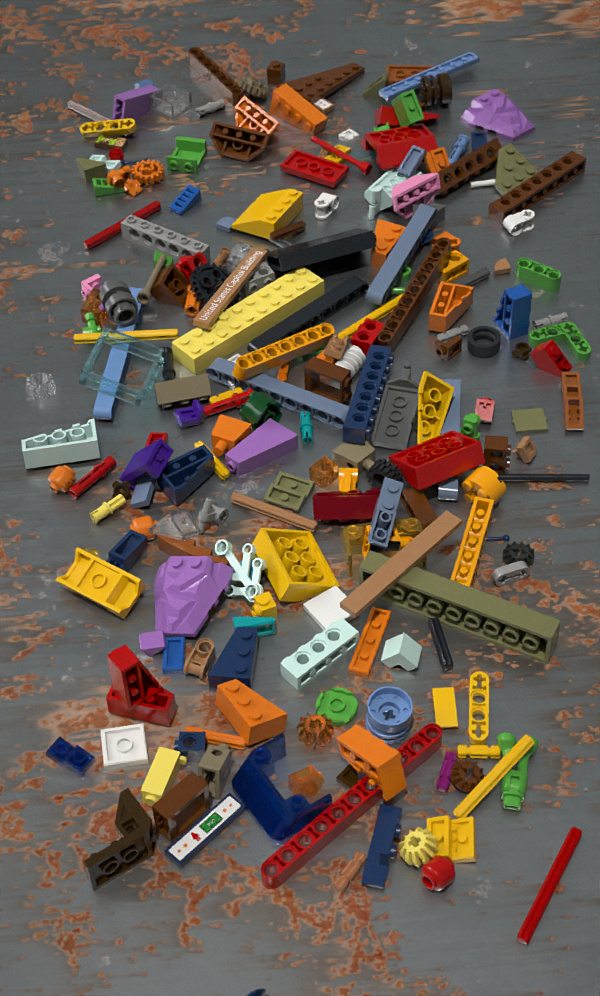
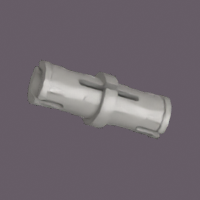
M220 99L213 103L208 102L204 106L195 108V112L201 111L196 115L201 117L225 108V104L219 105L224 103V100Z
M566 312L553 316L547 315L546 318L532 321V325L536 324V326H533V329L568 322V319H565L568 316Z

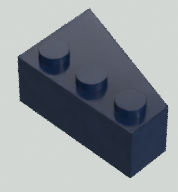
M202 445L167 462L157 478V484L171 501L178 506L215 472L214 455L205 445Z
M237 627L208 674L209 691H217V685L234 679L252 689L259 646L258 628Z

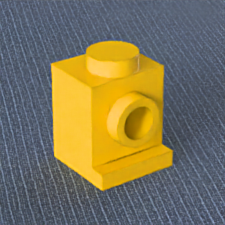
M270 592L254 596V605L251 610L252 616L275 617L277 622V605Z

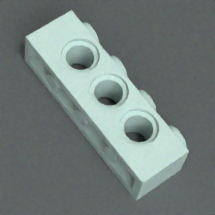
M343 618L331 623L326 630L316 634L310 642L300 646L295 653L283 659L280 663L281 676L297 691L354 649L359 642V631Z

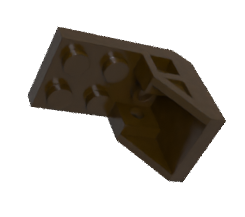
M129 788L120 792L114 823L116 831L121 836L120 840L111 842L106 848L98 853L91 854L83 861L88 883L93 892L154 855L156 840L152 819Z

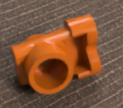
M130 166L121 167L117 171L111 170L107 174V183L115 188L122 187L127 179H131Z

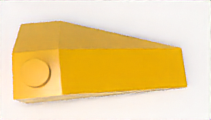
M427 371L423 372L418 387L417 444L440 435L455 389Z

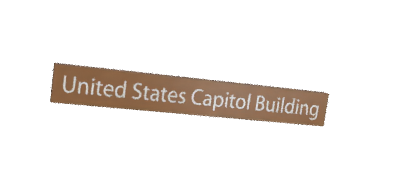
M253 247L193 319V325L209 329L266 259L268 251Z

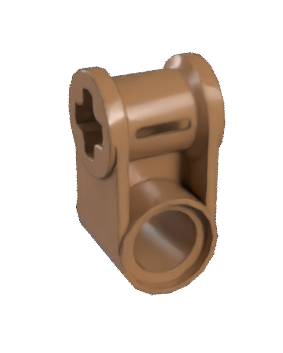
M202 638L197 641L190 656L185 661L184 674L188 675L191 673L199 676L202 680L206 679L216 659L214 642L211 639Z

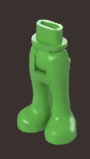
M501 733L497 736V746L502 752V758L516 744V736L511 733ZM530 736L535 743L517 762V770H513L512 767L500 780L501 799L505 809L520 810L521 803L524 802V795L528 784L529 758L538 749L539 741L535 737Z

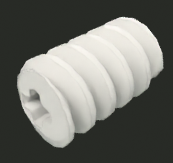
M353 345L335 365L351 370L352 378L364 365L366 356L359 347Z

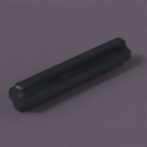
M437 617L430 618L428 625L442 669L451 670L453 668V660L440 621Z

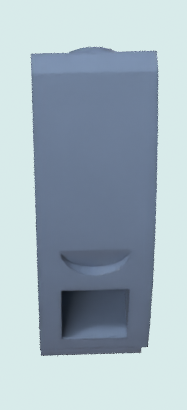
M387 477L384 478L374 509L367 543L387 548L404 483Z

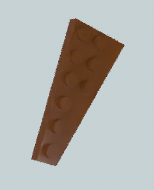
M351 63L289 81L286 84L313 105L362 75L365 68L357 63ZM285 83L277 85V88L284 85Z

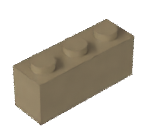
M207 373L153 384L157 405H162V408L173 406L172 402L179 401L180 404L190 403V399L197 398L198 401L207 400V396L212 395Z

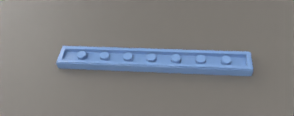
M470 51L380 89L379 95L385 100L390 101L399 94L420 88L421 76L426 75L428 77V75H433L435 79L438 73L447 72L451 75L479 63L480 58Z

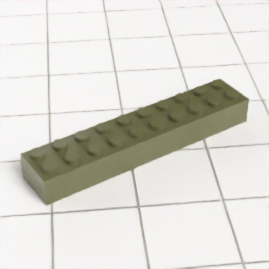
M370 550L359 566V586L391 558ZM413 567L377 599L427 619L437 617L440 624L546 664L549 663L557 647L561 620L501 599L495 595L479 591L476 588L460 584L457 581L441 577L438 574L422 570L419 567Z

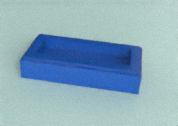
M165 637L166 648L163 652V675L184 674L185 637Z

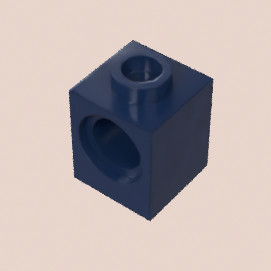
M179 732V740H175L174 750L179 751L181 756L186 757L187 762L199 763L207 750L206 732Z

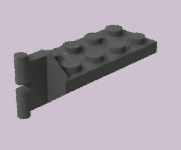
M409 361L404 362L401 377L386 382L370 445L405 450L408 447L413 428L411 422L413 417L416 416L418 409L419 387L417 383L411 380V362Z

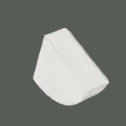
M351 129L339 134V140L346 142L360 139V135Z

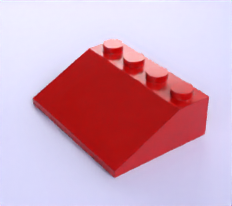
M454 430L388 456L392 464H396L397 469L400 468V473L403 474L406 481L412 487L419 490L429 489L433 484L443 483L450 477L460 476L463 472L477 469L479 465L485 463L481 442Z

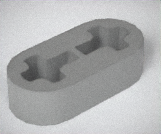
M518 561L495 569L491 576L497 586H504L525 579L530 574V569L526 562Z

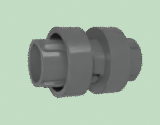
M117 279L105 281L101 287L99 298L110 320L121 325L131 323L136 317L138 305L128 285Z

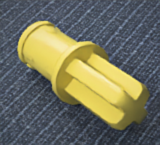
M119 494L109 502H103V505L89 513V515L97 524L108 515H113V511L126 503V500L122 494Z

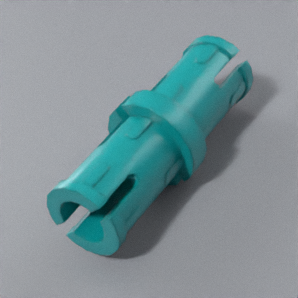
M303 411L299 414L301 423L299 430L302 433V443L308 445L307 439H309V445L314 442L312 433L314 426L311 423V413L305 411L306 417H304Z

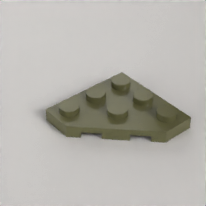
M509 143L498 150L494 187L501 195H505L539 171Z

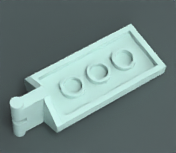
M399 167L388 170L365 191L364 197L370 203V220H374L375 215L381 210L393 206L392 187L409 179L398 174L397 170ZM416 171L413 176L422 175L423 172Z

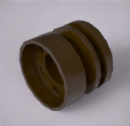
M447 72L436 74L435 79L433 75H428V77L426 75L421 76L420 95L422 103L427 105V107L436 106L437 101L439 105H446L452 102V85Z

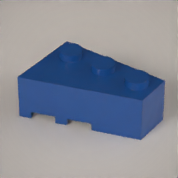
M523 284L504 290L500 300L501 306L496 310L497 316L492 319L509 340L528 334L533 296L531 291Z

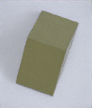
M384 73L368 85L363 95L365 97L384 99L379 95V90L389 86V73Z
M77 157L78 172L86 183L91 182L92 178L107 177L106 162Z

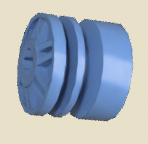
M385 686L374 690L369 696L367 703L366 729L376 738L382 739L387 745L396 744L404 740L409 734L413 712L412 699L407 692L394 686Z

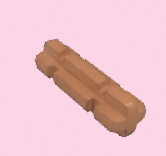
M357 851L354 854L353 860L348 862L340 873L341 876H338L334 881V888L336 890L344 892L348 887V883H351L361 870L360 867H363L366 863L367 856L361 851Z

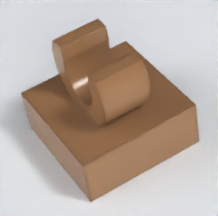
M525 436L520 443L516 444L517 450L512 452L516 458L521 457L524 463L531 462L537 449L531 437Z

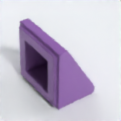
M164 631L139 634L140 649L149 657L166 648Z

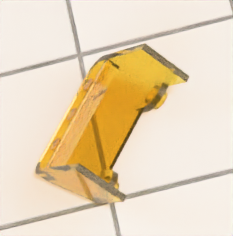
M414 517L395 519L393 524L397 528L400 537L410 536L415 538L423 531L420 520ZM371 522L349 525L340 530V543L348 577L352 576V553L350 546L363 544L366 526L371 525ZM427 556L421 560L422 567L426 566Z

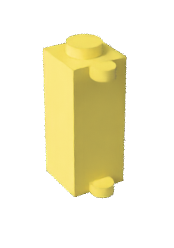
M159 747L141 788L143 803L152 807L172 789L181 765H185L187 762V758L181 756L179 751Z

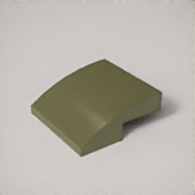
M280 471L274 484H270L264 501L299 512L310 497L315 487V482Z

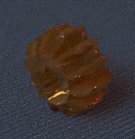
M317 711L314 715L307 712L306 718H300V724L297 726L300 742H304L306 747L312 745L314 749L317 745L324 747L325 742L330 743L331 736L334 734L331 718H327L325 713L318 715Z

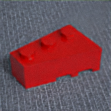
M126 644L114 649L107 655L114 695L128 711L164 690Z

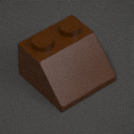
M171 263L160 271L150 293L161 304L182 308L186 304L187 287L190 281Z

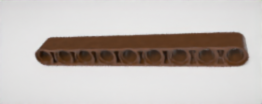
M442 237L436 240L378 334L379 346L391 347V352L396 348L452 255L449 238Z

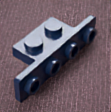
M380 804L361 880L362 885L384 889L391 858L395 859L397 844H395V840L400 838L402 825L399 824L402 814L401 807Z

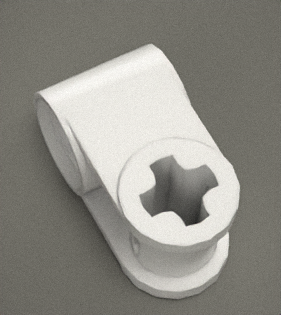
M323 192L314 202L316 207L315 218L318 220L327 219L337 209L339 197Z
M523 210L522 212L509 215L504 219L503 226L512 236L534 229L533 219L535 213L532 210Z

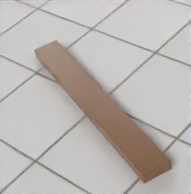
M446 510L340 602V608L354 618L358 617L462 525V520Z

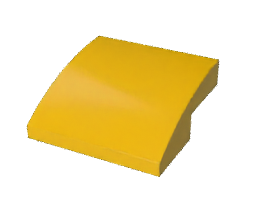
M449 815L427 818V829L431 831L438 842L439 852L435 853V856L447 857L453 863L477 861L476 820L473 816L452 820Z

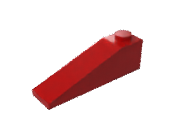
M381 106L375 111L377 127L384 126L386 123H389L391 128L401 127L393 107ZM422 112L424 119L416 122V124L435 121L440 117V114Z

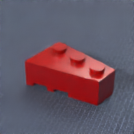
M112 685L106 697L108 711L111 714L169 727L176 712L175 695L166 689L130 711L116 698Z

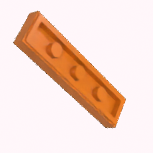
M372 606L349 665L348 674L368 679L390 622L392 611Z

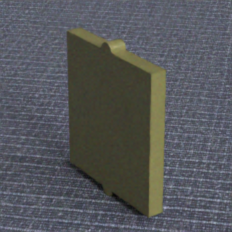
M543 408L511 410L512 424L515 427L516 434L548 431L547 417L544 415Z

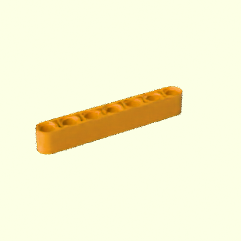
M322 323L240 356L236 360L232 374L238 380H245L327 346L335 331L334 327L329 323Z

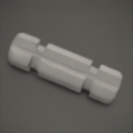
M465 324L461 325L459 328L456 327L446 331L445 334H438L437 340L446 343L447 340H451L456 335L459 337L467 335L469 328Z

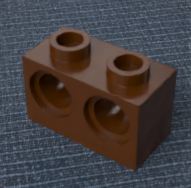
M485 435V463L483 466H487L498 473H505V469H509L510 458H507V456H511V445H508V437Z

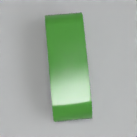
M528 258L517 260L515 274L517 279L550 292H556L560 289L562 274L559 270Z

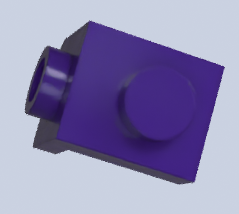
M193 400L192 407L176 409L174 416L180 427L199 425L204 416V408L198 400Z

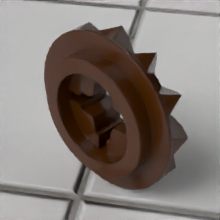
M469 759L465 761L459 760L452 766L450 772L454 785L467 793H470L485 777L483 768L477 766V762H470ZM471 771V777L465 780L466 773Z

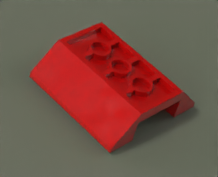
M423 123L366 133L360 141V145L365 150H375L377 152V164L382 170L399 167L412 145L425 149L427 152L438 149L435 136Z

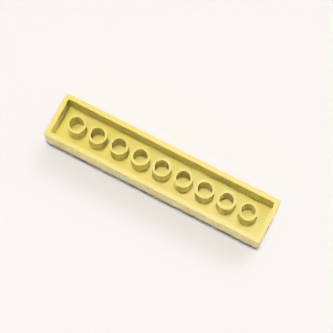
M304 266L295 268L223 311L209 329L196 327L171 342L173 358L193 374L200 373L208 368L216 358L226 357L324 295V280Z

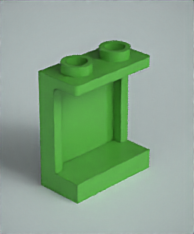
M414 89L399 94L391 101L401 127L415 125L416 122L424 119Z
M177 136L175 139L176 148L172 156L168 155L166 158L167 169L197 174L207 154L206 140Z

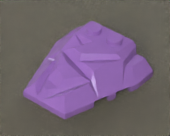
M493 89L473 99L471 107L466 109L461 117V121L473 128L481 126L484 127L485 132H489L490 129L496 131L497 136L512 141L535 130V125L517 103L497 89Z
M170 556L167 562L158 568L154 581L156 631H164V636L196 637L208 619L207 613L212 605L216 607L219 603L217 598L221 592H226L229 588L234 572L233 568L223 563H214L213 559L209 556Z

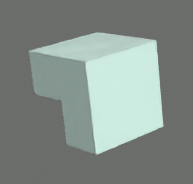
M402 633L386 640L381 662L389 668L401 665L407 671L413 670L418 667L422 646L406 633Z

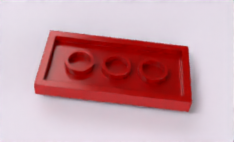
M296 149L280 165V170L334 188L349 172V166Z

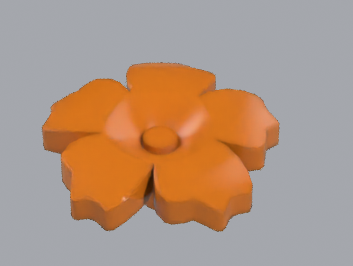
M127 179L125 181L126 184L123 189L124 191H129L128 193L131 196L142 192L137 179L134 181L133 179Z

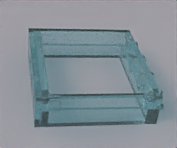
M104 326L81 371L79 384L139 407L142 400L146 401L149 391L147 389L151 390L153 386V377L156 378L160 370L158 366L162 367L164 349ZM106 344L153 362L140 391L92 372Z

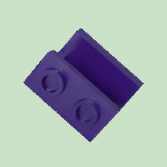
M161 438L133 455L119 480L123 483L129 481L131 483L129 489L133 491L138 477L143 476L145 472L154 479L158 478L174 450Z

